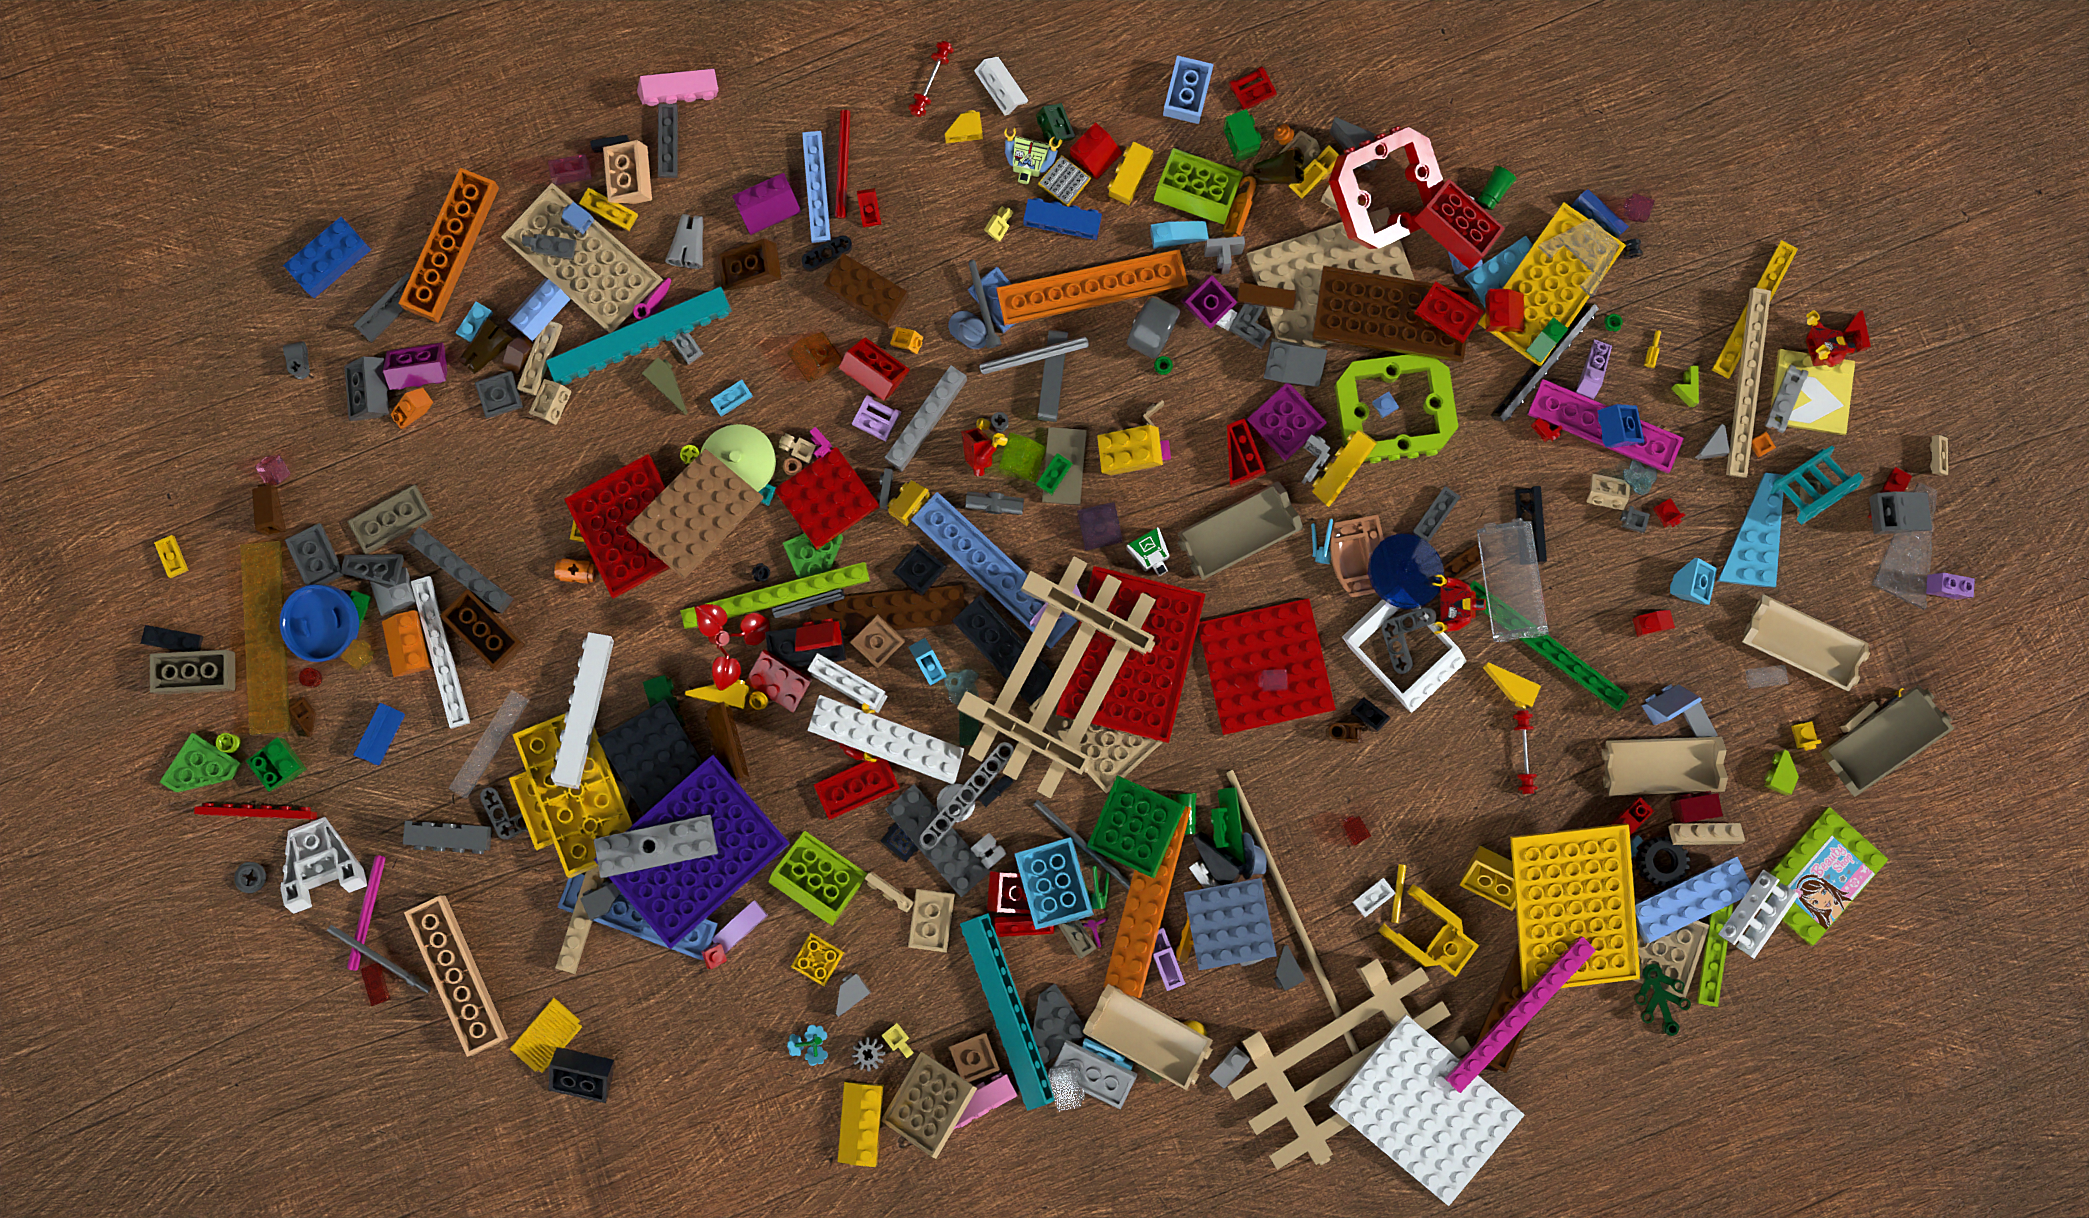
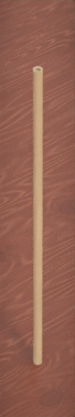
M1231 770L1226 773L1232 787L1237 788V796L1241 808L1259 847L1266 855L1268 868L1337 1019L1343 1013L1236 775ZM1350 1030L1343 1035L1354 1056L1360 1052Z

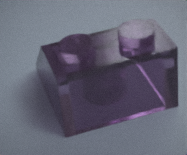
M1114 502L1077 510V518L1085 551L1122 543L1119 519Z

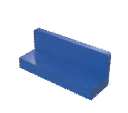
M1589 189L1584 191L1570 206L1615 238H1618L1628 228V225Z
M380 703L353 755L379 766L405 717V713Z

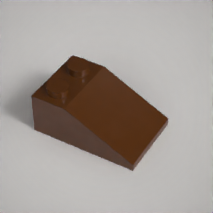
M763 238L717 255L721 284L724 291L765 285L782 279L777 244Z

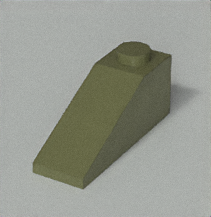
M657 357L642 374L686 415L688 411L675 374L671 370L673 366L666 359L662 361Z

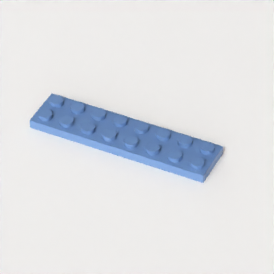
M579 874L568 879L558 908L573 913L585 875ZM623 893L615 900L609 913L593 920L668 948ZM705 919L675 945L672 950L704 961L701 951L711 945L718 924Z

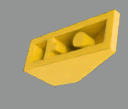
M1489 662L1484 664V670L1510 701L1515 703L1516 707L1525 710L1533 706L1541 688L1540 685Z
M737 680L723 691L718 690L716 685L713 684L688 690L685 695L717 704L724 701L731 707L744 709L749 687L745 685V681Z

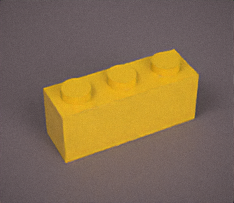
M1133 142L1131 147L1127 146L1123 155L1126 158L1123 163L1120 162L1115 171L1117 176L1115 180L1111 179L1108 185L1109 197L1130 205L1153 158V150L1136 142Z

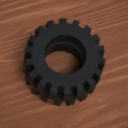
M1669 837L1649 839L1641 845V849H1638L1637 853L1639 855L1635 857V861H1638L1636 869L1640 870L1639 875L1644 877L1647 883L1651 882L1655 886L1673 885L1681 881V877L1686 876L1685 870H1689L1687 862L1690 861V858L1686 857L1687 849L1682 848L1684 845H1673L1672 839ZM1658 850H1664L1670 855L1671 867L1666 873L1659 872L1654 866L1653 858Z

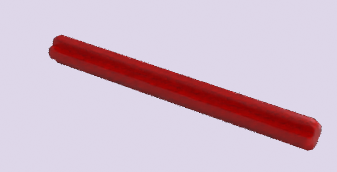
M849 110L840 111L835 217L839 219L846 217L850 133Z

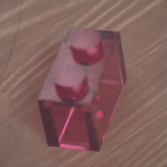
M585 154L548 161L551 180L555 186L592 179L590 163Z

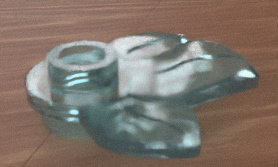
M1634 459L1630 463L1629 469L1623 470V477L1629 485L1633 486L1637 494L1645 495L1649 493L1652 484L1656 481L1657 471L1653 467L1645 469L1639 461Z
M965 669L959 673L951 672L946 675L944 685L949 690L948 697L953 704L958 706L966 691L977 697L979 696L978 689L973 684L979 677L975 671ZM953 678L957 680L956 685H952L951 680Z

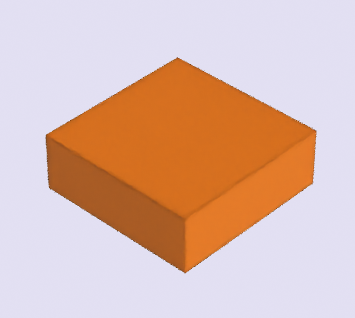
M1767 432L1752 439L1751 447L1758 458L1776 448Z

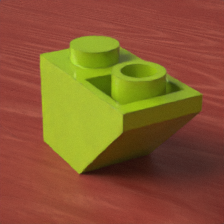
M1781 750L1776 752L1772 758V763L1774 764L1765 775L1764 780L1766 783L1764 786L1785 796L1792 795L1799 776L1789 751Z

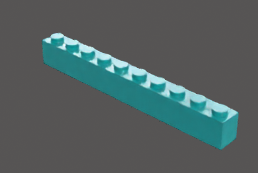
M718 287L548 359L546 362L553 380L561 385H567L574 378H583L588 376L589 372L593 370L599 371L606 368L607 364L612 362L619 363L626 356L638 355L645 348H654L659 345V342L664 340L670 341L675 339L678 334L692 332L699 325L706 326L711 323V320L725 318L732 312L724 290L722 287Z
M989 913L961 923L962 934L966 939L969 953L975 964L982 989L987 997L989 1008L992 1011L996 1027L1000 1033L1003 1047L1006 1050L1009 1064L1013 1069L1016 1083L1019 1086L1027 1111L1047 1105L1055 1101L1056 1098Z

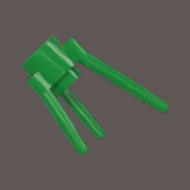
M1096 865L1093 866L1095 893H1091L1090 897L1088 892L1092 909L1106 908L1105 903L1108 902L1110 873H1106L1102 895V892H1099Z

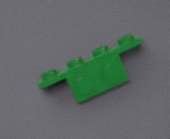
M1237 788L1219 789L1220 808L1211 809L1214 843L1216 848L1225 847V850L1246 864Z

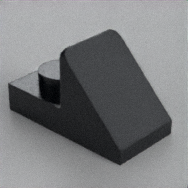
M1365 697L1351 709L1353 715L1363 721L1371 732H1378L1390 720V716Z

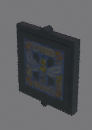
M896 822L892 827H888V832L880 840L881 843L906 863L914 852H918V847Z

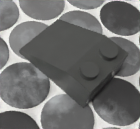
M1337 117L1334 118L1329 132L1343 149L1352 146L1355 148L1359 147L1360 142L1368 139L1372 141L1374 136L1377 135ZM1378 160L1369 161L1360 165V167L1364 170L1374 171Z
M1272 338L1263 376L1265 379L1319 387L1328 350Z

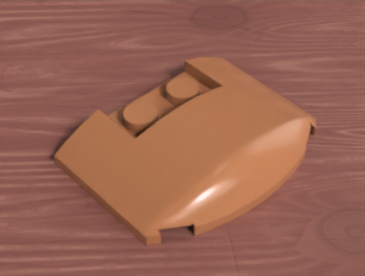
M1373 515L1334 523V529L1330 538L1331 560L1340 584L1349 595L1357 597L1393 590L1395 583L1379 516Z

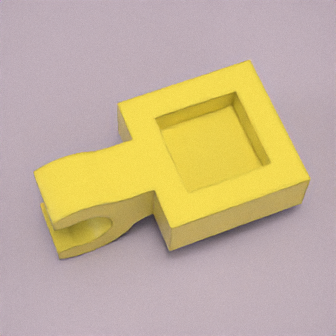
M1003 206L999 208L998 215L994 214L984 229L996 241H1001L1009 228L1006 222L1013 214L1010 208L1007 207L1005 209Z
M898 1023L881 1035L893 1051L899 1048L906 1058L914 1054L905 1043L910 1038Z

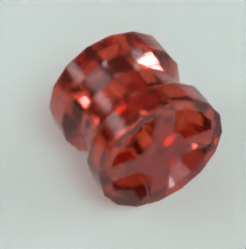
M307 667L300 672L299 681L306 687L315 688L321 684L322 674L316 669Z

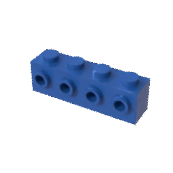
M1033 198L1027 201L1023 223L1024 226L1097 240L1102 214L1094 209L1086 211L1075 205L1067 207L1062 206L1059 202L1047 203L1043 202L1040 198Z

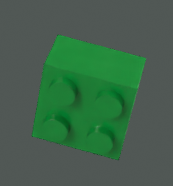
M1247 109L1226 116L1223 131L1236 163L1257 156L1260 142H1262L1259 131L1256 132L1253 126L1255 125L1252 114L1249 115Z

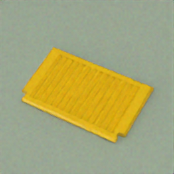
M553 998L510 1047V1050L535 1072L540 1070L543 1073L550 1065L556 1048L564 1049L582 1028V1025L578 1024L580 1020L556 998Z

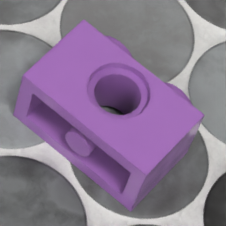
M1948 573L1927 575L1926 594L1957 600L1973 598L1975 579Z

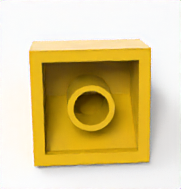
M912 480L909 483L906 482L901 487V494L897 499L894 497L888 504L889 514L906 527L930 498L929 490Z

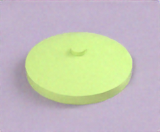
M736 424L717 430L706 440L701 449L702 452L706 448L757 492L768 484L775 470L776 456L770 440L760 430L748 425Z

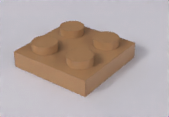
M878 614L850 640V643L877 668L905 642Z
M986 1032L949 1047L960 1077L967 1082L1000 1070Z

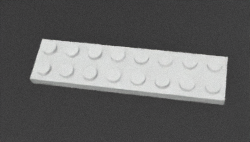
M821 695L817 699L807 730L954 784L964 752V748L870 713L866 714L862 710Z

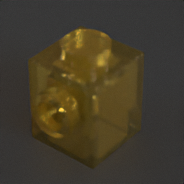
M354 639L340 658L354 669L361 670L364 665L367 666L372 661V655L375 652L370 649L371 645L365 640L359 641Z

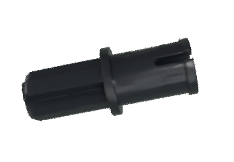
M1005 775L996 784H991V788L978 799L987 807L998 796L1001 797L1000 794L1014 783L1012 778Z

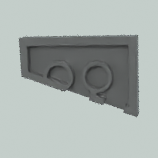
M403 554L345 555L341 569L343 574L397 586L404 558Z

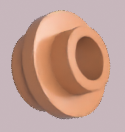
M787 458L783 463V470L787 475L794 476L802 470V463L798 458ZM791 464L796 465V468L794 470L789 469V466Z

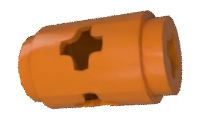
M562 558V560H557L555 578L560 579V581L590 584L596 581L597 567L592 561ZM579 568V571L573 574V571Z

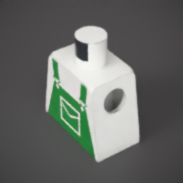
M1159 528L1150 531L1126 546L1127 551L1145 572L1153 568L1158 577L1168 572L1163 562L1169 559V553Z

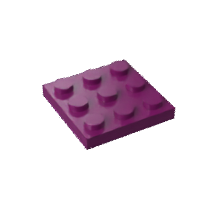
M1286 383L1246 420L1284 462L1297 452L1311 435L1314 436L1327 424L1290 383Z

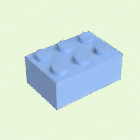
M1177 56L1163 116L1199 124L1214 64Z

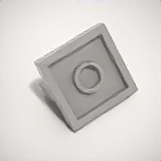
M1242 236L1206 239L1204 256H1218L1217 268H1221V274H1229L1232 264L1231 255L1242 254L1245 238Z

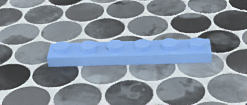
M821 131L803 132L812 243L831 241L822 133Z

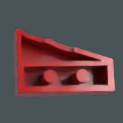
M1245 418L1227 425L1230 487L1233 488L1267 473Z

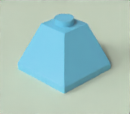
M1694 558L1674 574L1670 585V594L1680 599L1709 605L1717 568L1699 558Z

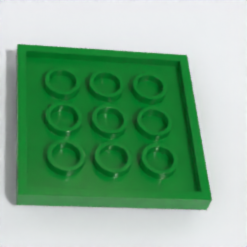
M1117 775L1087 847L1149 877L1155 878L1185 809V805Z

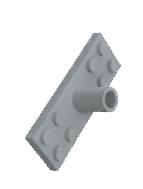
M711 815L593 839L601 878L718 854ZM654 841L655 850L652 852L650 850V843Z

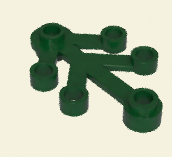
M1648 964L1642 972L1645 980L1639 992L1635 994L1634 1000L1639 1005H1645L1648 1001L1646 994L1651 985L1653 986L1654 993L1645 1011L1641 1013L1640 1018L1647 1024L1651 1023L1654 1020L1653 1012L1657 1004H1659L1664 1018L1662 1030L1667 1035L1674 1036L1679 1032V1024L1672 1019L1666 1000L1677 1004L1682 1010H1688L1691 1002L1685 997H1679L1662 989L1660 982L1670 985L1676 992L1683 991L1685 985L1680 979H1673L1664 975L1662 969L1657 964ZM1652 971H1656V975L1654 977L1650 976V973ZM1680 982L1681 986L1676 989L1675 984ZM1644 996L1643 1001L1638 1002V998ZM1687 1001L1686 1006L1682 1007L1681 1003ZM1646 1014H1650V1018L1648 1020L1644 1019V1016ZM1674 1025L1675 1029L1673 1031H1669V1027Z

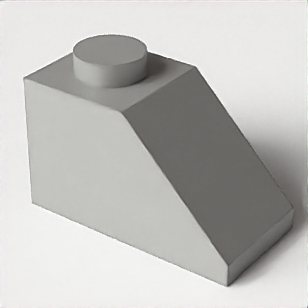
M850 973L842 979L844 983L840 985L836 1010L838 1017L871 993L858 973L854 976Z
M1233 1045L1210 1073L1209 1077L1225 1088L1241 1072L1250 1058Z

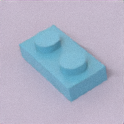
M475 302L456 331V334L471 343L486 317L490 319L493 312L480 303Z
M740 380L710 399V401L722 417L753 396L743 380Z

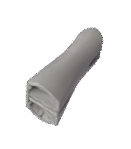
M682 214L665 262L672 266L700 269L703 267V217L694 216L692 229H689L690 215Z

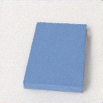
M995 267L980 280L991 320L1002 333H1005L1015 324L1004 326L996 288L1012 284L1000 269ZM972 285L968 292L979 304L975 287Z

